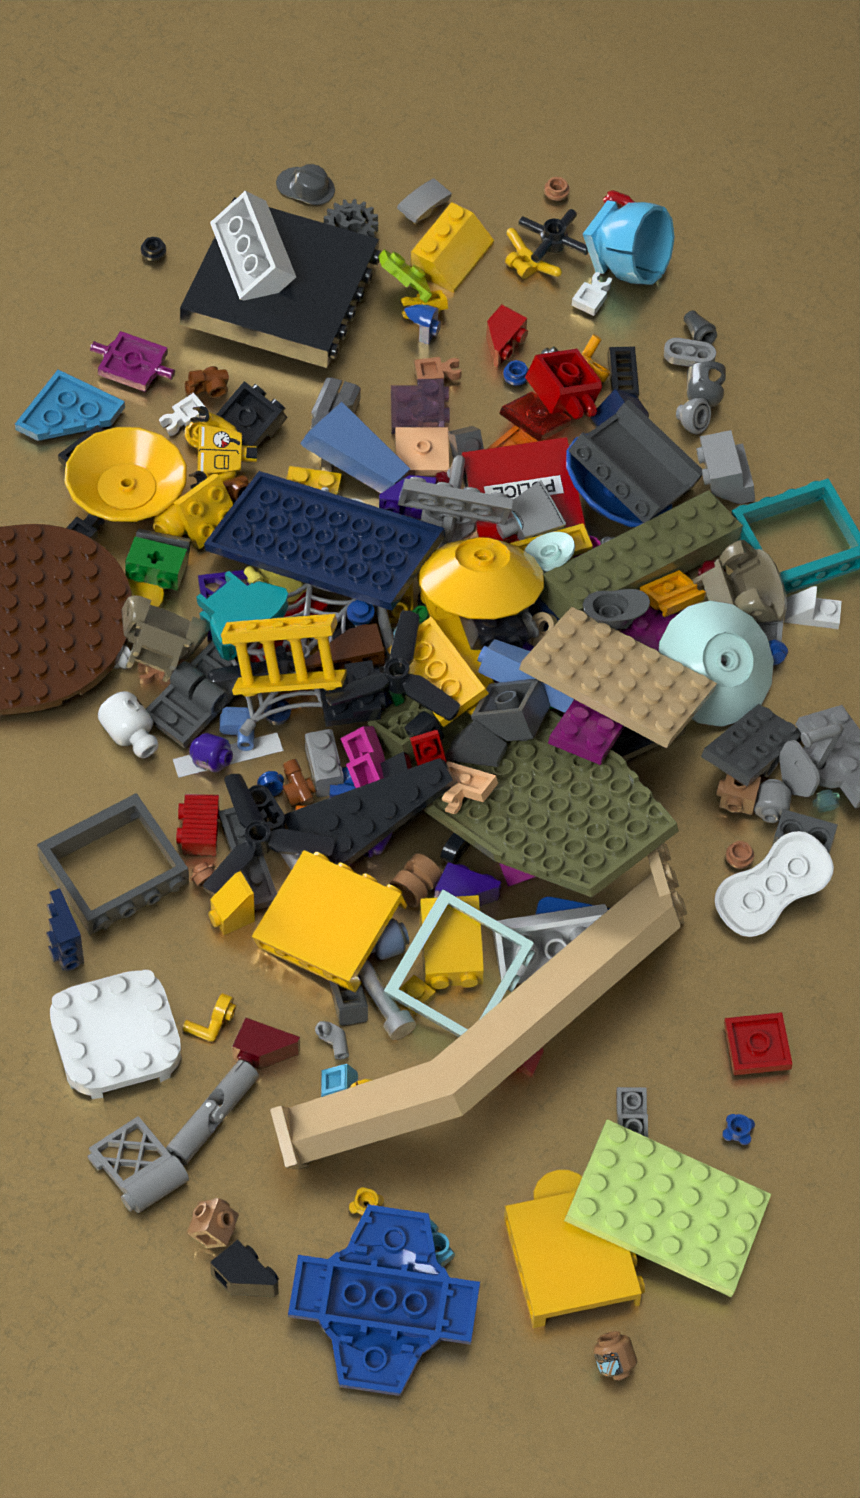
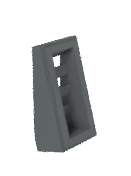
M329 981L339 1024L343 1026L366 1022L368 1020V1005L362 985L360 984L355 993Z

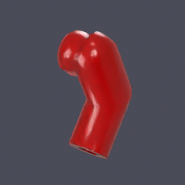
M615 190L608 191L607 196L603 198L604 203L607 200L615 201L622 207L628 203H635L629 195Z

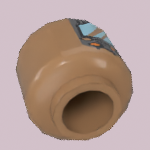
M612 1331L601 1335L593 1348L600 1373L607 1377H613L614 1380L628 1377L631 1374L630 1370L637 1364V1357L630 1337L621 1335L619 1331Z

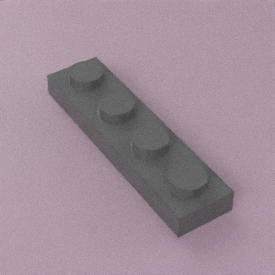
M234 807L218 811L219 820L230 851L245 842V828L239 823ZM264 855L254 856L253 860L241 872L254 893L255 911L269 907L277 892Z

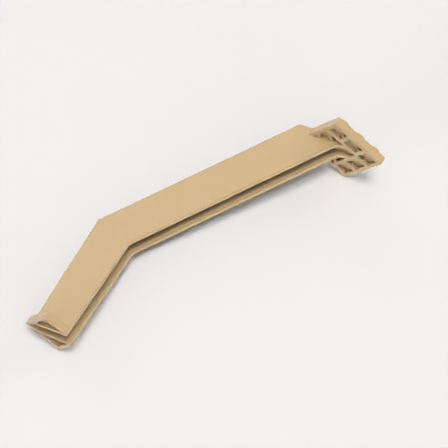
M664 842L647 855L652 872L646 879L432 1061L290 1108L282 1105L271 1108L270 1111L285 1167L300 1170L309 1167L308 1162L461 1117L675 933L681 927L680 924L685 923L683 915H687V910L683 898L675 891V888L679 887L675 871L667 863V861L671 860L667 844Z

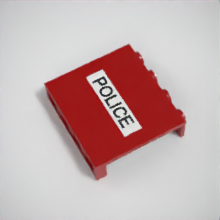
M567 437L462 452V456L465 458L464 471L468 487L480 490V493L491 495L493 492L507 495V498L515 499L535 483L542 480L566 522L565 528L584 524L585 526L579 493L574 487L566 469V450L569 447ZM480 520L475 522L478 538H492L506 543L519 541L516 534L502 539L498 533L496 523Z

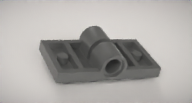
M213 641L191 663L184 661L179 664L170 677V685L146 708L153 719V725L184 749L219 714L222 708L236 696L233 695L232 689L237 679L213 682L208 678L209 672L213 669L233 666L231 660L226 661L220 657ZM236 656V657H235V660H236L237 664L239 665L238 657Z
M758 704L706 746L701 757L745 786H749L760 775L764 777L771 775L780 761L779 755L785 743L791 740L799 743L801 741V732L794 724L777 716L769 708Z

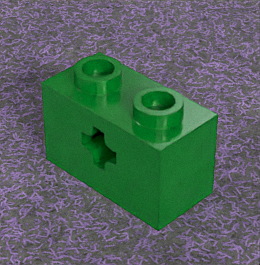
M134 537L125 561V575L128 579L136 582H145L164 589L169 588L178 591L187 566V549Z

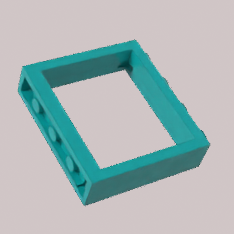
M829 478L813 481L797 489H789L773 497H764L758 502L740 505L732 510L731 514L743 525L738 541L745 540L755 550H763L749 526L750 523L824 500L851 549L780 572L786 594L860 570V532Z

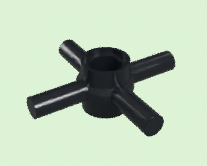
M569 209L561 220L549 219L544 225L524 216L520 218L519 226L540 235L542 243L531 255V259L535 263H539L547 252L558 253L564 249V246L583 255L588 254L586 244L568 237L566 231L567 227L577 216L575 210Z

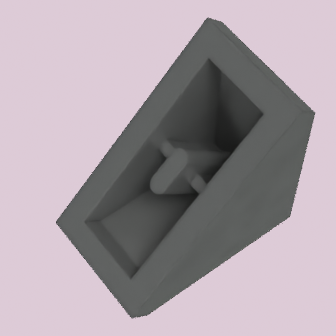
M474 720L454 737L445 754V758L449 761L498 767L508 746L506 742L477 720Z

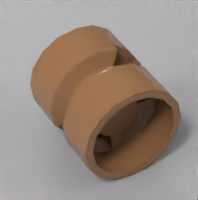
M417 853L405 864L404 870L399 871L389 884L402 892L407 906L416 908L420 905L421 899L427 897L428 890L432 891L438 884L442 872L430 858Z

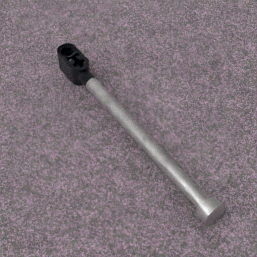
M263 785L250 787L249 791L254 801L263 802V804H256L262 816V821L269 825L270 831L281 828L285 829L284 813L269 789ZM280 853L292 870L300 855ZM367 958L358 977L385 1017L386 1021L383 1027L392 1040L401 1039L414 1030L416 1022L407 1010L401 1011L395 1000L383 993L386 986Z

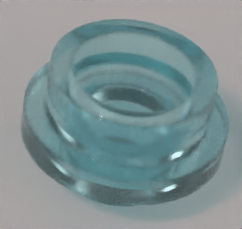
M824 790L817 793V798L812 801L813 806L817 807L818 812H828L840 806L838 801L840 800L839 793H833L832 790Z

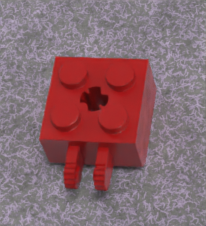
M576 348L535 355L525 379L549 412L554 414L568 411L573 419L582 418L584 413L586 417L595 416L597 412L595 401L602 389V383L580 351Z

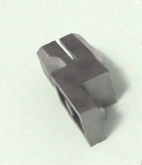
M332 377L326 378L311 412L313 418L310 430L341 402L355 413L361 400V388L356 384L345 381L340 393H338L342 380ZM321 458V469L332 472L334 465Z

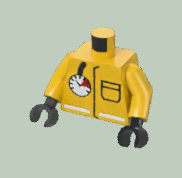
M204 406L192 408L198 411L199 418L191 417V422H202L203 424H199L197 471L189 474V477L196 478L197 483L190 485L191 489L212 474L220 475L222 481L235 478L237 474H240L241 461L257 462V446H242V433L238 432L234 425L222 417L210 413Z

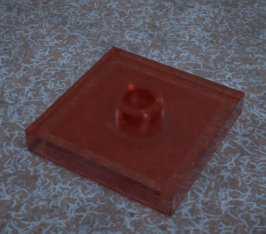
M533 391L502 406L499 413L537 441H543L570 426L572 420L563 412L551 414L539 396Z

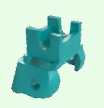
M228 571L225 573L227 583L208 599L201 594L196 597L198 606L204 610L199 613L200 619L209 624L214 646L222 659L230 661L237 656L234 645L222 643L221 633L226 623L283 618L288 609L289 596L286 588L260 581L247 586Z

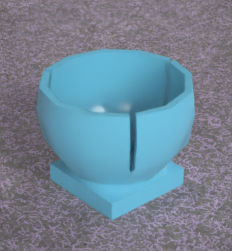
M607 200L583 233L595 272L604 274L609 268L615 277L620 280L644 285L654 284L665 273L672 257L675 239L673 219L667 209L663 206L646 202L628 203L618 209L615 201Z

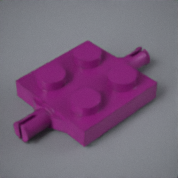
M122 331L119 332L116 339L108 346L93 341V344H91V352L103 355V360L98 367L99 376L146 392L156 376L159 375L170 380L175 376V369L162 366L163 361L168 355L167 347Z

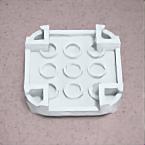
M150 970L129 971L72 986L60 993H56L52 997V1005L50 1007L51 1026L71 1089L75 1088L80 1093L90 1095L92 1099L103 1098V1093L158 1077L160 1082L171 1078L170 1074L178 1067L180 1060H182L180 1037L165 990L159 979Z

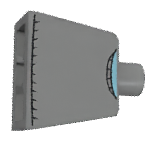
M540 480L513 499L512 510L505 525L497 524L496 527L502 539L516 534L520 541L564 529L566 522L542 480Z

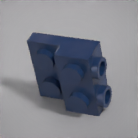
M59 888L49 892L51 903L47 904V909L51 918L48 919L50 931L46 932L50 944L48 950L53 962L58 961L62 971H70L84 963L82 940L78 927Z

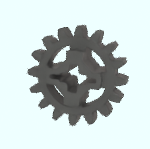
M344 199L343 205L335 202L333 209L328 208L327 216H324V223L332 226L336 225V227L374 238L375 233L378 232V214H374L373 207L366 208V202H362L360 205L357 204L356 199H353L352 203H348Z

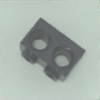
M783 809L773 845L783 835L801 831L818 839L830 854L838 824Z

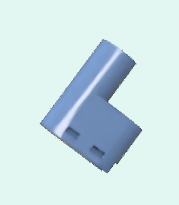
M247 707L222 708L220 732L226 735H237V747L240 750H252L254 747V729L249 736H244L239 731L245 721L250 719L249 709Z

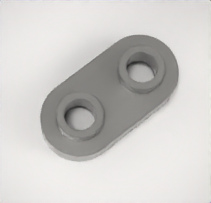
M671 338L665 343L664 357L671 364L691 367L700 362H715L716 350L713 345L707 342Z

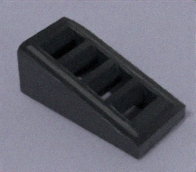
M635 346L609 347L607 358L612 392L618 389V386L632 385V389L621 391L639 397ZM616 360H628V363H616ZM617 369H629V372H617ZM617 377H630L631 380H618Z

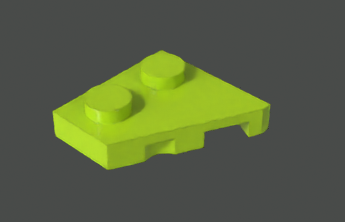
M384 249L378 256L381 266L404 286L409 287L410 285L420 294L419 298L426 303L432 296V293L426 281L424 271L416 265L411 267L406 264L405 259L396 252L391 254Z

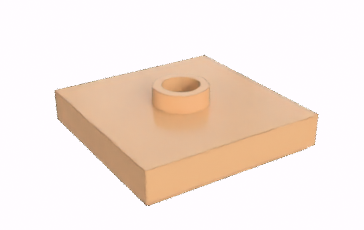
M395 427L396 455L410 468L405 476H435L440 471H448V427Z

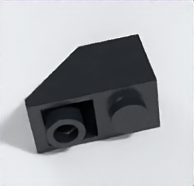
M236 1240L210 1262L211 1275L230 1295L275 1297L279 1294V1278L275 1271L269 1266L264 1267L258 1261L259 1257L254 1249L249 1245L244 1246L239 1240Z

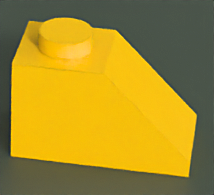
M239 871L210 899L211 911L208 912L209 918L215 928L219 926L223 935L255 922L254 893L242 872Z

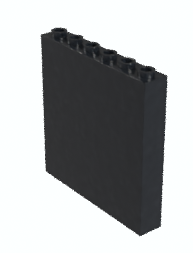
M269 207L296 278L279 293L243 301L239 299L217 239L214 237L181 304L180 325L328 368L331 359H336L338 355L339 341L344 340L347 335L348 321L354 320L357 302L361 303L363 300L364 286L366 283L370 284L373 276L372 268L374 265L378 266L380 262L378 256L382 251L378 250L379 239Z

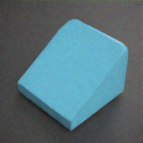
M348 1064L322 1070L321 1097L348 1089L353 1083L358 1081V1072Z

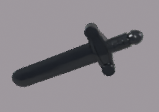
M279 645L275 649L280 674H290L291 670L295 669L293 658L289 659L285 647ZM266 661L250 663L253 676L269 675ZM239 665L216 668L208 674V678L213 682L236 680L242 677Z

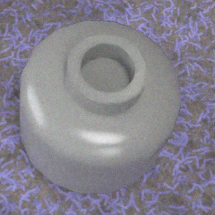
M768 779L761 783L754 805L755 814L768 823H775L780 820L783 809L790 810V789L785 783L777 779Z

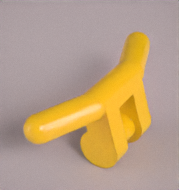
M514 228L507 230V236L517 252H511L506 257L505 263L510 268H515L519 276L526 279L537 271L554 277L561 276L562 269L542 260L539 263H535L531 259L533 252L526 247Z

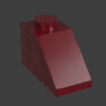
M245 1017L232 1045V1059L236 1063L238 1060H243L254 1068L261 1070L297 1056L300 1052V1037Z

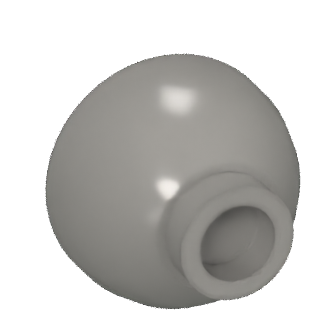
M704 398L691 399L684 405L678 406L676 418L681 421L683 427L690 433L701 434L710 422L711 408L709 402Z

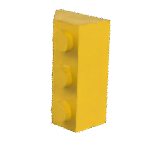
M451 202L411 251V267L416 265L424 271L426 280L454 293L494 244V239L473 212Z

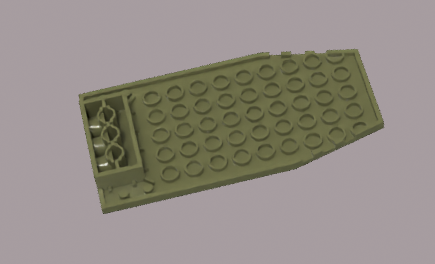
M405 694L403 696L405 699L404 703L398 706L391 704L381 711V720L368 721V725L373 726L385 761L404 751L409 754L413 768L418 765L410 737L404 727L422 711L434 717L436 716L432 711ZM548 709L533 739L527 741H506L498 736L508 746L498 767L449 761L496 775L498 785L484 802L464 797L462 806L457 814L445 812V808L449 803L442 801L443 795L425 807L423 811L492 860L589 897L595 896L679 832L676 821L661 803L653 798L647 786L644 787L637 774L627 767V763L622 756L610 749L601 765L548 744L550 734L562 718L550 709ZM465 711L444 727L438 720L445 736L441 740L444 754L448 751L454 737L473 722L468 712Z

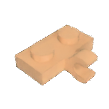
M448 761L447 766L458 783L445 792L442 797V801L449 803L445 808V812L457 814L462 806L464 797L484 802L498 785L496 775Z

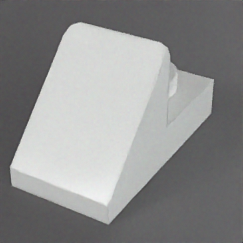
M813 586L787 597L784 623L839 629L842 601L816 598L817 586Z

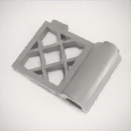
M139 1116L89 1147L91 1153L88 1155L89 1161L98 1171L103 1168L124 1193L121 1196V1200L130 1212L132 1210H135L137 1213L142 1212L189 1181L188 1174L181 1162L167 1151ZM137 1128L143 1133L141 1142L126 1141L127 1134ZM107 1147H119L117 1158L104 1157L100 1152ZM124 1148L140 1149L138 1159H122ZM145 1150L158 1151L161 1157L153 1162L143 1161ZM120 1166L135 1167L134 1174L124 1181L118 1175Z

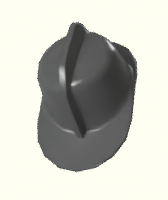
M315 164L288 168L282 171L276 180L277 189L281 194L312 205H322L329 202L335 192L334 183L328 177L325 170Z
M637 589L597 591L589 594L584 599L583 609L596 622L606 623L611 628L619 630L630 619L643 615L649 608L650 600L647 594Z

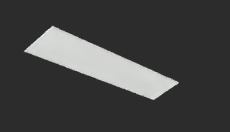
M278 733L254 738V747L249 751L240 750L237 747V743L230 744L233 752V759L230 764L283 751ZM190 755L173 759L178 778L207 771L196 767Z

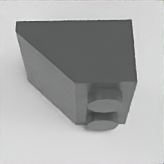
M527 679L489 684L486 689L489 694L479 701L471 715L472 720H477L488 730L506 741H527L533 739L550 708V703L541 681Z

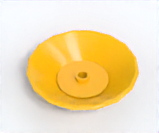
M115 427L94 433L75 447L65 467V485L73 501L89 514L111 522H137L161 514L173 505V502L178 500L186 486L187 465L178 447L163 435L140 427Z
M468 538L447 543L436 549L419 571V585L428 600L445 612L468 619L494 620L516 615L534 604L544 589V572L532 555L516 545L492 538Z

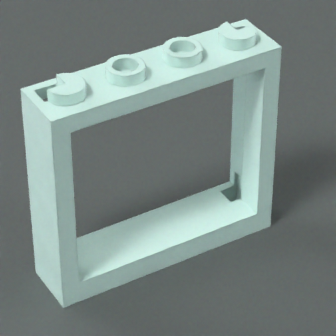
M442 890L383 993L460 1037L468 1029L399 990L446 906H452L521 947L480 1019L502 1001L501 999L507 990L510 992L514 990L520 979V976L516 975L521 965L527 967L535 953L531 950L534 942Z

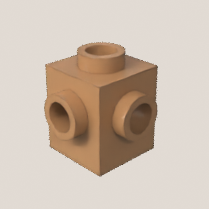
M728 774L725 780L720 779L716 794L721 796L720 808H725L733 813L741 812L753 815L761 777H758L749 786H745Z
M214 1198L213 1200L200 1201L193 1211V1218L187 1234L206 1248L227 1246L230 1237L235 1231V1224L239 1214L230 1208V1204L223 1199Z

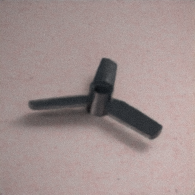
M406 610L400 614L390 652L391 659L384 666L385 673L372 674L325 693L327 703L330 706H334L382 691L387 687L392 693L401 694L405 692L409 698L448 721L453 720L460 710V704L422 676L410 674L409 665L414 659L419 615Z
M230 774L224 778L239 823L245 828V842L236 846L203 884V888L207 893L215 895L235 873L242 871L253 860L254 856H263L270 849L277 853L301 855L303 850L312 854L319 852L327 858L332 857L334 853V838L282 828L270 831L269 825L262 821V816L242 775ZM256 836L264 837L261 840H253Z

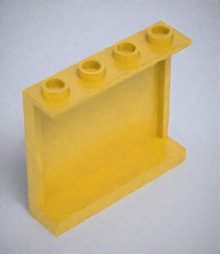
M303 850L254 931L252 938L258 948L356 993L361 984L357 976L398 906L405 909L407 904L402 896V892L395 886L387 884L385 887L368 874L363 873L361 876L354 873L346 864L338 863L336 865L329 862V859L319 852L312 854Z
M576 1191L505 1206L504 1221L533 1328L545 1326L546 1318L624 1301L633 1300L635 1306H640L641 1295L645 1293L643 1278L641 1275H636L634 1266H637L635 1253L564 1221Z

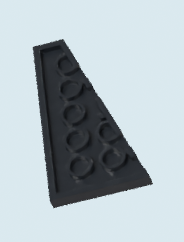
M438 758L284 814L285 823L289 830L334 838V853L332 857L328 858L329 862L336 865L343 863L349 866L458 782L446 762Z

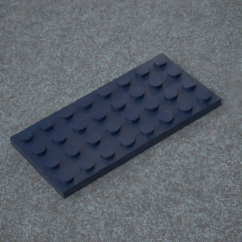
M258 471L205 541L204 546L207 552L393 611L419 574L421 567L437 549L446 534L443 527Z

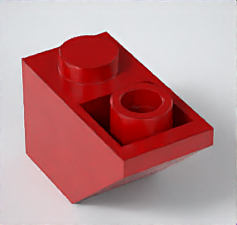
M502 304L487 320L486 332L493 366L497 368L504 360L510 359L514 348L519 343L522 344L528 335L527 318Z
M438 730L410 738L418 766L441 758L447 764Z

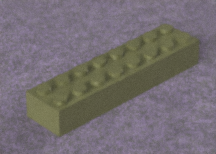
M708 490L585 552L562 566L544 573V589L539 597L559 619L571 607L584 612L583 602L589 594L597 591L640 590V587L678 570L684 574L703 564L706 560L717 557L731 543L738 541L743 525Z

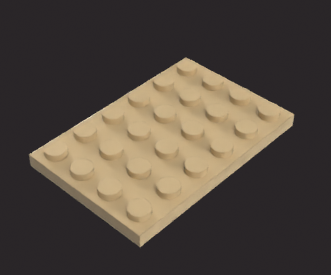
M571 607L522 660L519 668L522 672L665 748H668L712 695L717 685L716 682L708 679L706 676L611 628L606 623L596 622L583 611L577 610L574 607Z

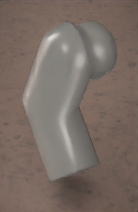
M320 1021L317 1023L315 1032L320 1039L333 1046L335 1059L342 1060L348 1058L349 1051L344 1030L331 1022Z

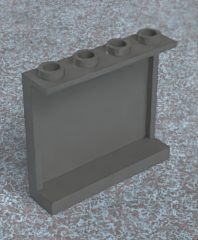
M630 400L624 402L616 414L587 435L584 432L581 433L568 450L643 523L658 516L689 492L702 477V468Z

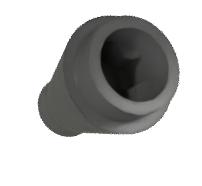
M694 310L686 313L684 322L687 324L693 340L712 344L717 338L716 327Z

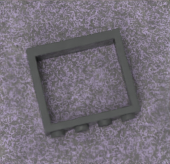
M137 793L37 844L41 863L57 887L61 889L63 896L89 935L102 928L106 930L117 920L132 916L138 909L157 903L161 897L170 892L180 891V887L189 883L188 867ZM139 818L172 866V869L91 911L58 860Z

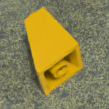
M479 895L457 897L480 911ZM437 898L421 899L419 928H421ZM447 905L421 949L424 983L434 989H444L448 986L469 988L483 984L484 967L481 923Z

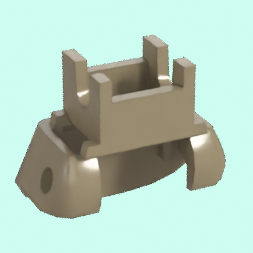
M745 540L731 543L722 552L720 560L718 559L714 562L715 567L692 579L693 583L697 584V587L704 585V591H706L709 601L733 604L752 616L757 624L779 622L786 615L787 596L776 563L765 551L761 549L755 550ZM727 565L733 570V573L728 575L724 571L723 566Z
M142 596L128 597L121 609L124 636L129 639L128 641L134 644L126 667L131 669L135 661L165 672L162 681L168 682L172 671L177 667L178 661L188 659L195 652L211 630L210 626L199 618L192 617V620L189 621L173 612L150 605L151 600Z

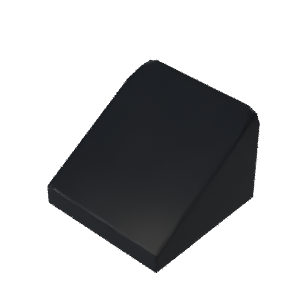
M425 711L420 712L404 727L410 738L434 730H438L440 740L445 737L437 718Z

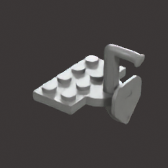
M462 455L454 458L451 468L447 471V476L450 478L449 483L438 482L437 484H432L419 477L405 478L399 495L398 505L422 509L421 521L445 529L446 536L439 544V548L447 543L462 540L471 534L477 520L505 525L512 510L513 499L507 498V495L503 493L493 492L490 495L480 493V490L472 487L461 489L465 467V458Z
M843 705L799 717L795 725L801 732V740L805 746L802 748L795 740L785 743L779 755L782 782L790 789L792 795L803 797L812 796L818 785L827 788L840 787L854 808L860 807L859 727Z

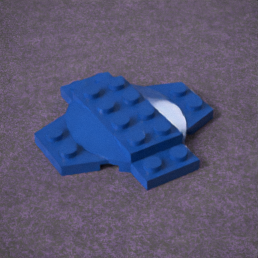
M368 1204L350 1238L351 1240L347 1248L339 1253L337 1251L329 1259L298 1255L288 1317L319 1322L324 1332L332 1340L339 1387L401 1396L423 1353L429 1351L437 1343H441V1340L471 1345L480 1282L451 1278L444 1267L442 1268L437 1262L429 1213Z

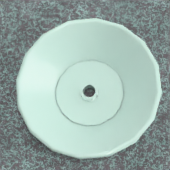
M706 601L688 606L669 622L659 642V653L680 662L687 668L717 683L712 695L693 716L692 719L697 723L720 727L736 723L756 705H762L772 685L774 660L768 638L752 616L733 604ZM722 657L726 659L725 666L721 663Z

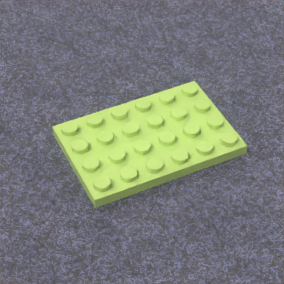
M607 1119L564 1221L732 1297L771 1194Z

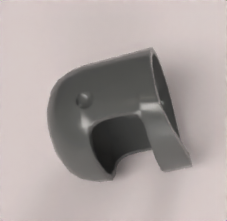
M713 361L692 365L687 370L688 400L704 398L709 402L710 408L717 406L724 397V389L721 385L726 380V367L719 362ZM716 369L722 375L713 382L709 379V370Z

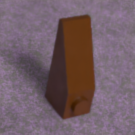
M377 623L371 625L362 624L356 628L348 629L329 643L334 670H344V664L370 660L373 662V668L385 666L384 648ZM319 650L305 659L307 672L323 671Z

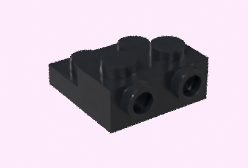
M245 381L216 415L234 425L237 431L242 433V446L258 447L267 435L272 437L288 417L283 412L286 408L276 399L268 400L265 397L267 393L256 384L251 387Z
M511 615L494 620L468 619L459 616L471 650H482L484 646L489 647L494 639L523 648L529 636L521 615Z
M372 660L344 664L347 676L343 685L372 674L380 673L379 667L373 668ZM319 688L325 727L381 720V709L386 708L383 691L330 706L326 701L325 693L331 690Z

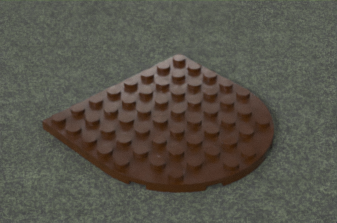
M21 524L0 527V715L29 713L62 705L63 700L71 698L78 693L81 696L96 686L109 674L120 659L123 648L128 640L123 632L121 609L127 598L132 596L128 579L117 560L107 549L86 535L64 527L46 524Z

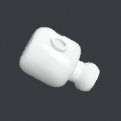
M127 691L118 692L101 705L98 719L116 744L121 746L133 745L135 755L140 758H147L158 749L157 738L149 734L153 726V719L133 693Z

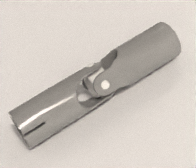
M238 1060L201 1107L167 1145V1151L172 1156L174 1155L182 1165H187L215 1131L216 1127L259 1078L255 1068L243 1060Z

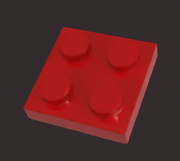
M782 1012L724 1019L733 1075L792 1069L793 1063Z

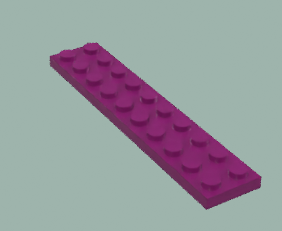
M649 605L648 610L643 615L635 618L627 629H621L620 632L649 648L659 651V642L669 622L683 610L664 617L660 609L655 610ZM574 699L550 734L548 744L601 765L625 726Z

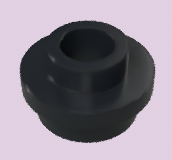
M148 237L141 245V254L149 261L160 260L166 255V245L158 237Z

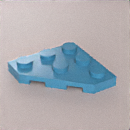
M57 370L17 420L15 430L40 441L89 431L97 425L100 428L112 426L125 409V401Z

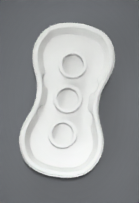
M796 831L783 835L774 843L761 863L752 869L729 876L720 884L714 901L720 917L729 928L742 936L752 937L767 932L775 924L787 905L798 898L822 890L828 884L834 869L831 856L818 839L806 832Z

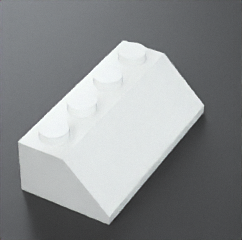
M244 191L210 222L239 299L244 301L279 293L296 278L265 200Z
M602 904L497 920L534 942L531 950L535 953L527 967L521 965L516 975L520 976L517 984L526 981L608 911L606 905ZM493 931L495 952L502 981L521 947Z

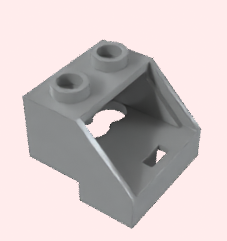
M731 430L700 436L701 447L696 448L699 464L704 463L705 469H702L703 481L705 485H710L711 493L737 504L755 501L754 484L743 443L735 445Z

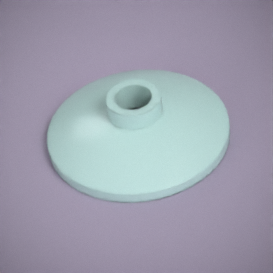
M550 532L531 541L524 551L535 558L543 572H547L562 566L571 558L575 551V543L573 538L564 532Z

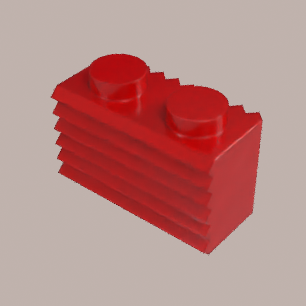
M185 794L184 803H179L178 820H183L182 828L177 827L176 844L182 845L183 855L216 856L218 811L220 807L219 795Z

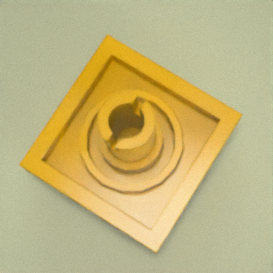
M212 474L173 502L193 546L198 549L204 546L205 541L233 506L220 475Z

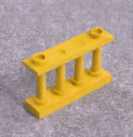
M336 613L227 622L221 633L222 643L232 644L236 647L242 676L237 679L232 689L233 695L242 694L249 697L266 692L319 688L333 690L342 687L347 671L346 669L334 670L328 639L329 636L333 635L337 626ZM314 637V639H317L323 671L307 672L301 643L302 638ZM275 640H287L290 642L296 673L280 674L274 646ZM248 642H260L263 644L269 675L253 676L247 649Z

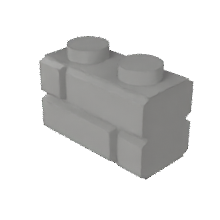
M327 729L305 734V752L316 790V797L330 796V785L344 783L343 771L340 766L333 731Z

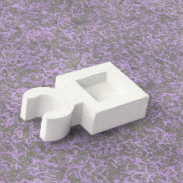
M596 272L592 277V284L584 282L572 298V306L594 316L607 298V291L611 288L612 278L609 277L606 282H599L600 273Z
M192 393L172 406L173 414H165L159 419L163 428L166 427L169 436L175 435L182 425L187 426L190 424L191 417L199 418L198 411L192 408L204 406L203 403Z

